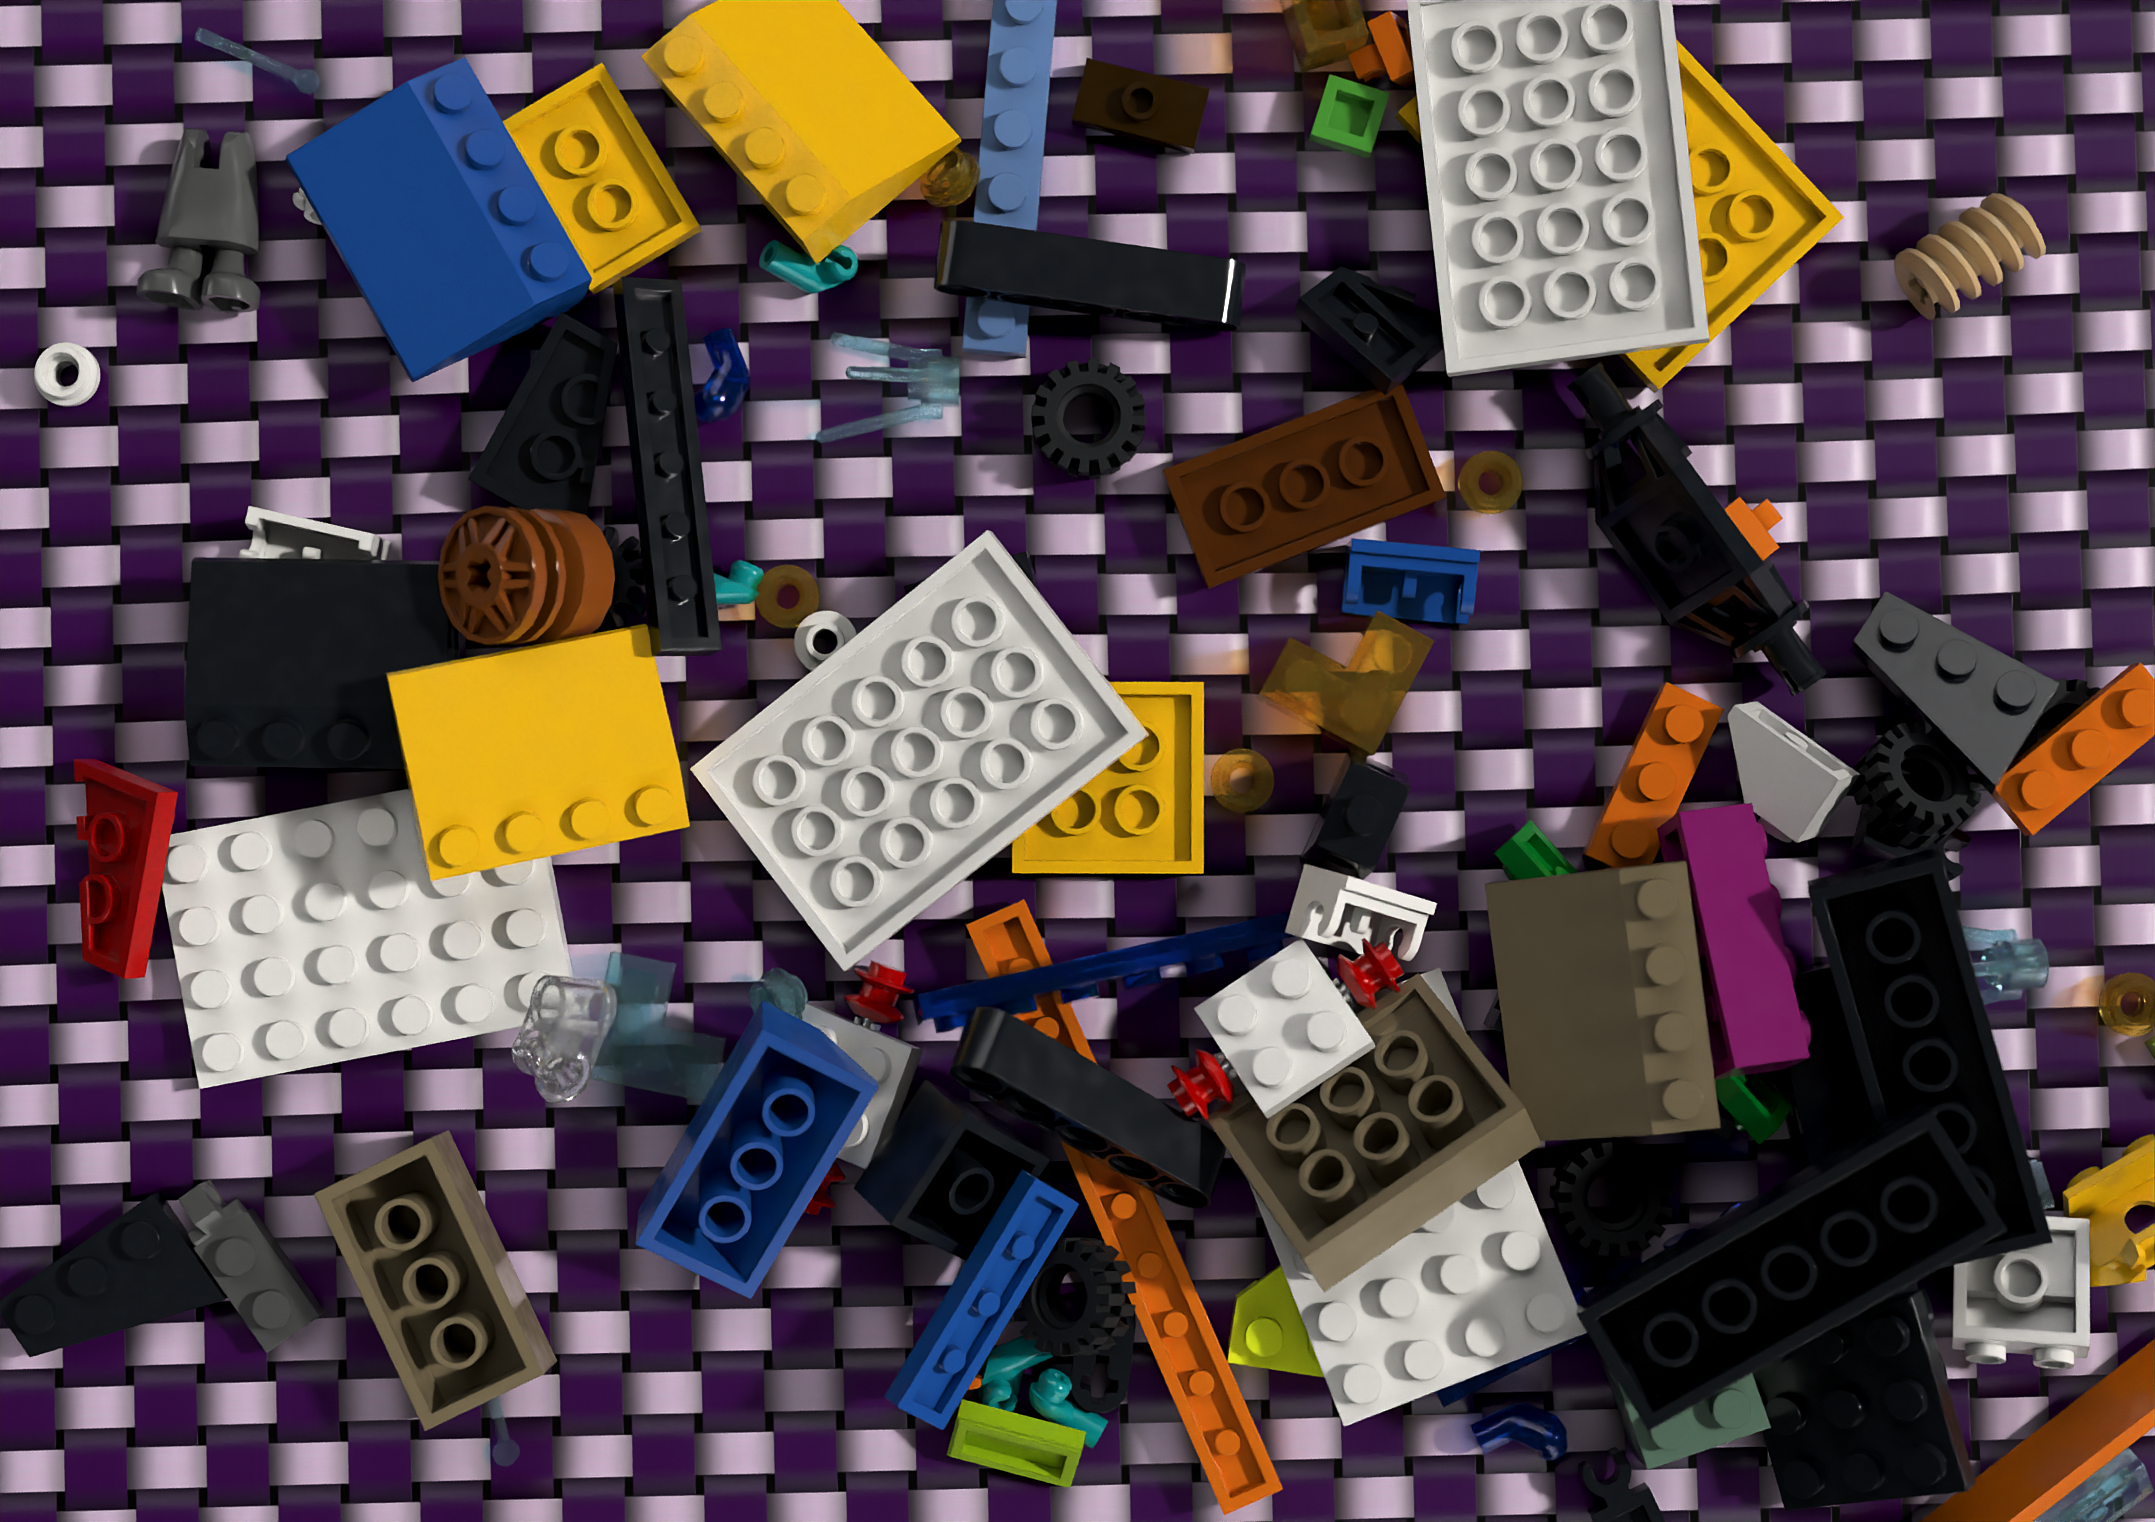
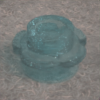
M773 968L770 972L763 973L761 979L753 983L750 988L749 998L754 1013L763 1000L803 1020L801 1012L804 1011L805 1005L808 1003V995L804 984L797 976L789 974L784 969Z

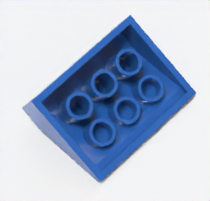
M466 57L405 82L286 156V163L412 383L555 318L561 312L565 313L581 306L592 277Z

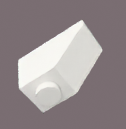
M1759 702L1734 705L1728 714V721L1744 804L1752 803L1754 812L1760 816L1758 822L1761 823L1764 830L1781 841L1791 842L1794 840L1798 843L1818 837L1860 774Z

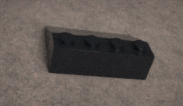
M195 557L191 563L184 702L190 766L405 769L386 673L459 659L458 630L451 624L441 602L438 582L440 561Z

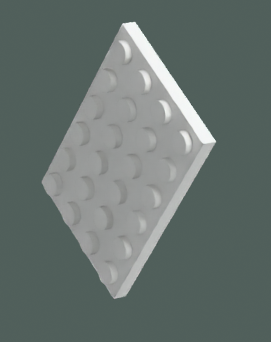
M1407 0L1447 375L1452 377L1709 342L1672 0Z
M987 530L707 754L690 770L845 972L854 967L1136 746L1149 733L994 533Z
M409 789L170 835L162 890L199 1089L581 1015L551 856L431 881L422 858Z
M1440 967L1421 974L1422 978L1465 1031ZM1405 980V981H1403V982H1400V983H1397V985L1400 986L1401 984H1403V983L1406 982L1407 980ZM1385 988L1374 993L1375 1002L1392 990ZM1355 1000L1347 1003L1355 1015L1367 1008L1357 1004ZM1223 1052L1213 1055L1219 1063V1065L1222 1064V1062L1218 1056L1223 1054ZM1230 1074L1227 1075L1234 1086V1098L1247 1090L1239 1076L1233 1079ZM1216 1098L1219 1107H1222L1226 1104L1225 1101L1221 1100L1220 1098ZM1518 1160L1326 1292L1321 1289L1250 1184L1344 1427L1587 1333L1576 1315L1577 1303Z

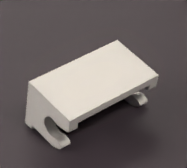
M248 506L245 524L248 529L253 530V538L249 550L242 549L239 553V558L386 560L391 541L372 533Z
M1304 864L1285 933L1362 955L1361 939L1365 938L1372 947L1383 941L1391 951L1394 935L1401 928L1403 940L1398 947V958L1410 961L1418 952L1429 914L1434 915L1437 903L1351 876Z

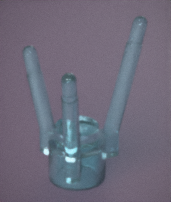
M841 333L831 335L830 340L834 345L909 361L907 368L849 366L845 373L850 379L907 382L908 401H920V405L820 430L816 433V440L818 442L825 443L920 419H943V407H959V356H942V349H917Z
M1962 926L1966 941L1992 944V947L1984 949L1982 962L1973 963L1976 977H1984L1989 986H1995L1981 991L1984 1005L2001 1000L2021 999L2023 989L2044 988L2047 984L2049 977L2048 955L2044 944L2039 938L2018 939L2015 929L1988 930Z

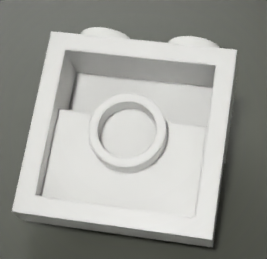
M2046 1216L2053 1243L1953 1265L1952 1349L1966 1350L1965 1359L1979 1364L2005 1363L2006 1353L2033 1355V1364L2035 1366L2048 1369L2073 1368L2074 1358L2087 1359L2090 1348L2089 1219Z

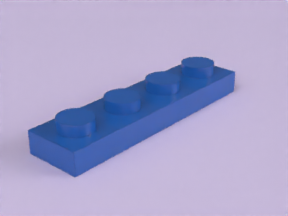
M1021 1170L884 1397L897 1408L941 1430L945 1428L1079 1206V1203L1028 1172Z

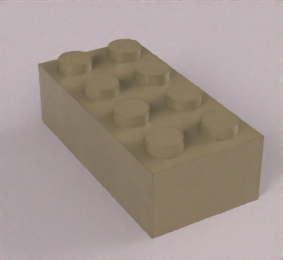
M449 1130L314 1193L425 1431L545 1374L557 1362Z

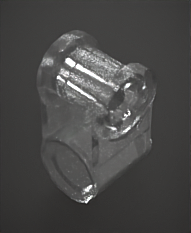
M545 975L537 981L533 988L530 1006L519 1035L513 1043L511 1055L513 1062L523 1073L535 1077L537 1091L548 1102L555 1104L565 1103L576 1098L585 1090L591 1079L595 1061L606 1033L609 1032L616 1015L617 1000L615 991L606 980Z

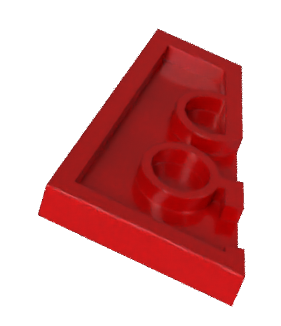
M74 759L75 782H85L87 816H76L77 840L88 841L89 875L85 876L79 883L83 961L123 979L143 978L146 974L153 940L154 924L164 879V869L175 818L178 792L96 759Z

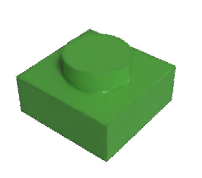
M1329 74L1309 141L1369 159L1390 93Z

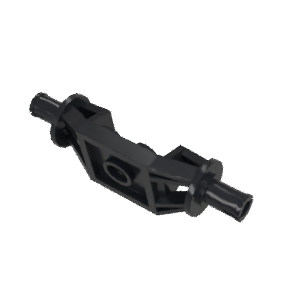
M1601 362L1570 383L1567 388L1570 392L1574 393L1601 430V433L1597 435L1600 441L1584 452L1589 460L1593 458L1595 523L1671 626L1731 647L1729 652L1734 658H1739L1751 650L1754 653L1761 650L1787 685L1792 696L1806 690L1824 677L1827 671L1824 667H1821L1793 628L1797 624L1796 619L1809 608V604L1804 598L1795 602L1770 558L1767 557L1764 561H1761L1688 461L1687 457L1692 454V451L1657 413V411L1664 407L1660 400L1657 399L1643 410L1639 405L1633 409L1607 374ZM1630 439L1639 454L1647 474L1627 487L1619 447ZM1735 595L1762 620L1751 628L1715 606Z

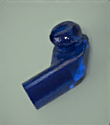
M731 327L716 330L703 337V342L714 370L707 380L703 391H698L694 396L697 417L706 423H714L720 419L726 420L735 414L750 387L751 376Z
M1526 1402L1514 1403L1469 1425L1483 1454L1515 1440L1538 1451L1539 1458L1555 1460L1565 1454L1569 1444L1566 1426L1556 1415Z

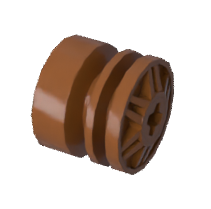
M484 506L467 511L451 527L441 549L438 582L441 602L451 624L468 640L485 645H499L503 643L518 645L526 642L537 645L592 634L602 624L612 603L615 572L612 551L601 529L586 515L559 509L535 508L525 510L517 507Z

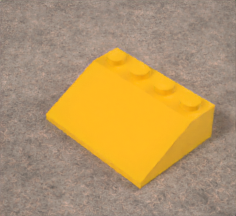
M717 0L687 16L641 55V58L659 86L816 265L961 142L960 136L838 0Z
M646 624L386 673L422 858L431 881L690 827L680 764L655 656H652L650 635Z

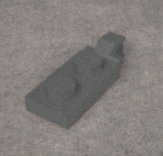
M211 1180L198 1184L178 1199L196 1226L187 1233L192 1243L196 1246L194 1250L266 1353L325 1313L321 1304L254 1208L247 1210L239 1199L227 1205Z

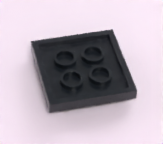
M1921 1290L1892 1294L1752 1373L1771 1428L1763 1430L1785 1510L1967 1492L1976 1484Z

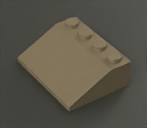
M1677 860L1484 883L1510 1089L1525 1107L1539 1140L1645 1136L1720 1128L1686 861Z
M1419 973L1398 986L1401 992H1389L1376 1001V1008L1374 1010L1366 1008L1356 1015L1373 1040L1375 1048L1268 1119L1247 1089L1233 1099V1104L1226 1103L1210 1114L1207 1120L1324 1292L1541 1144L1525 1107Z

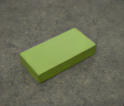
M962 1399L947 1455L956 1459L1070 1488L1083 1450L1086 1431Z

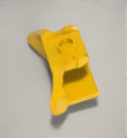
M2152 1134L2135 1140L2124 1150L2122 1158L2107 1167L2100 1169L2094 1166L2081 1171L2068 1183L2067 1190L2062 1192L2064 1217L2089 1219L2090 1287L2145 1281L2146 1269L2155 1264V1223L2137 1234L2130 1231L2125 1224V1216L2131 1208L2138 1205L2155 1207V1136Z

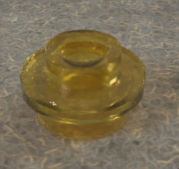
M954 147L919 177L921 193L929 204L936 207L960 204L973 193L980 178V166L971 154L962 152L958 147Z
M1484 451L1471 457L1462 467L1458 478L1459 492L1465 504L1472 510L1485 515H1495L1508 510L1518 500L1523 486L1522 474L1516 462L1508 455L1498 451ZM1489 472L1499 478L1500 490L1497 494L1488 495L1481 491L1478 484L1481 474Z
M780 565L770 569L763 575L756 591L760 592L756 597L759 612L769 623L780 628H797L807 616L815 613L819 606L820 593L816 581L806 570L795 565ZM785 586H794L800 593L798 604L790 609L781 608L777 602V594Z
M1235 749L1222 755L1214 764L1210 776V786L1214 797L1222 806L1235 812H1249L1262 806L1270 797L1274 787V774L1269 762L1261 754L1250 749ZM1236 769H1246L1253 776V786L1246 793H1238L1230 785V776Z
M2134 972L2121 973L2112 977L2103 986L2099 995V1012L2104 1023L2114 1032L2126 1036H2141L2154 1030L2155 981L2144 974ZM2132 992L2138 999V1008L2132 1015L2127 1016L2121 1009V1000L2124 995Z

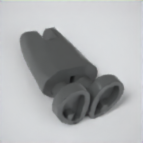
M184 128L166 189L155 240L158 245L173 249L172 255L165 268L148 270L138 278L136 294L146 301L180 309L201 310L204 303L213 310L226 313H243L258 310L261 296L260 289L252 280L246 278L244 273V256L259 254L258 181L251 136L246 132L227 131L222 140L219 169H211V148L208 133L204 129ZM210 248L214 252L212 270L203 281L204 254L209 253Z

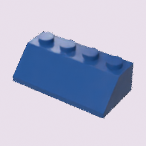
M762 1000L638 1210L636 1245L751 1299L879 1088L878 1082L819 1028Z

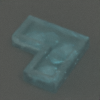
M618 951L610 952L585 1078L700 1101L704 1100L720 1073L726 1038L664 1026L677 963Z

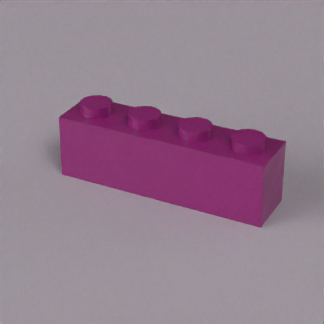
M1752 803L1678 812L1657 828L1664 862L1682 860L1686 861L1714 1080L1785 1070L1810 1058L1808 1047L1811 1041V1030L1806 1015L1798 1008L1793 986L1796 979V964L1792 952L1788 947L1784 946L1779 924L1782 913L1781 898L1775 885L1770 884L1765 863L1767 854L1765 830L1761 823L1756 822Z

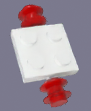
M1301 937L1195 1007V1011L1223 1054L1218 1056L1222 1062L1219 1065L1213 1054L1196 1049V1065L1185 1072L1174 1065L1170 1066L1177 1078L1168 1083L1167 1086L1185 1114L1189 1117L1199 1110L1207 1121L1209 1119L1207 1104L1216 1098H1220L1230 1105L1233 1104L1234 1086L1227 1077L1230 1074L1233 1079L1238 1076L1240 1077L1268 1119L1375 1048L1373 1040L1347 1003L1352 1001L1349 996L1351 994L1357 1004L1374 1010L1376 1008L1374 993L1383 987H1387L1396 993L1401 992L1395 979L1403 975L1404 972L1382 941L1372 947L1365 938L1361 939L1363 954L1353 961L1341 954L1337 955L1336 972L1343 982L1341 984L1337 978L1331 981Z
M872 960L868 971L858 968L854 969V972L863 981L859 994L844 996V1000L852 1012L864 1018L855 1016L854 1021L809 1004H805L800 1018L819 1028L878 1082L879 1088L837 1156L863 1169L867 1168L896 1124L923 1049L879 1032L881 1025L878 1023L890 1025L904 1020L905 1017L895 1005L899 995L911 994L915 990L904 985L907 976L906 972ZM833 1162L804 1213L819 1215L821 1206L835 1207L836 1203L827 1194L830 1182L844 1181L846 1178L837 1162Z

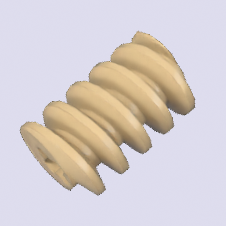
M1992 193L1981 201L1979 208L1970 207L1960 214L1958 221L1950 220L1939 227L1937 235L1928 234L1917 242L1916 249L1906 248L1897 254L1894 262L1895 274L1910 303L1921 315L1930 321L1935 319L1936 311L1934 304L1936 302L1951 314L1960 309V301L1956 289H1959L1967 298L1974 300L1981 295L1978 275L1986 283L1996 286L2003 281V273L1999 262L2008 270L2016 273L2024 268V258L2020 248L2030 257L2038 259L2046 254V246L2032 216L2024 206L2012 197Z

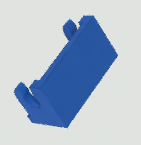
M1352 538L1346 545L1340 614L1467 625L1469 615H1473L1480 550Z

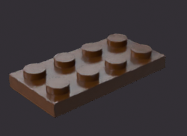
M1402 382L1386 395L1378 388L1369 390L1162 470V475L1207 591L1443 501L1446 498Z

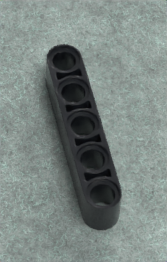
M951 220L940 223L934 289L956 296L1199 330L1229 332L1240 329L1246 264L1237 260L972 221Z
M976 1007L969 1011L949 1069L950 1076L956 1082L1172 1203L1196 1209L1206 1208L1211 1205L1227 1150L1213 1130L1007 1012L990 1007Z

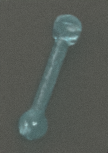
M198 27L194 39L286 78L294 82L297 89L302 93H313L319 87L320 79L312 69H294L223 38L214 32Z
M498 1396L487 1401L497 1439V1444L494 1446L492 1453L497 1464L509 1466L518 1459L520 1448L509 1437L500 1397Z

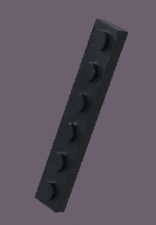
M621 277L613 285L651 653L652 656H713L722 650L682 281Z

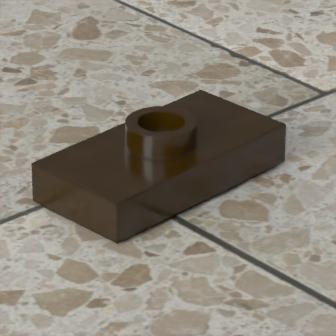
M1087 58L1072 115V124L1194 154L1210 88Z

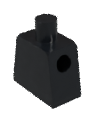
M1348 749L1300 859L1325 870L1364 880L1375 869L1409 794L1411 785L1408 776Z

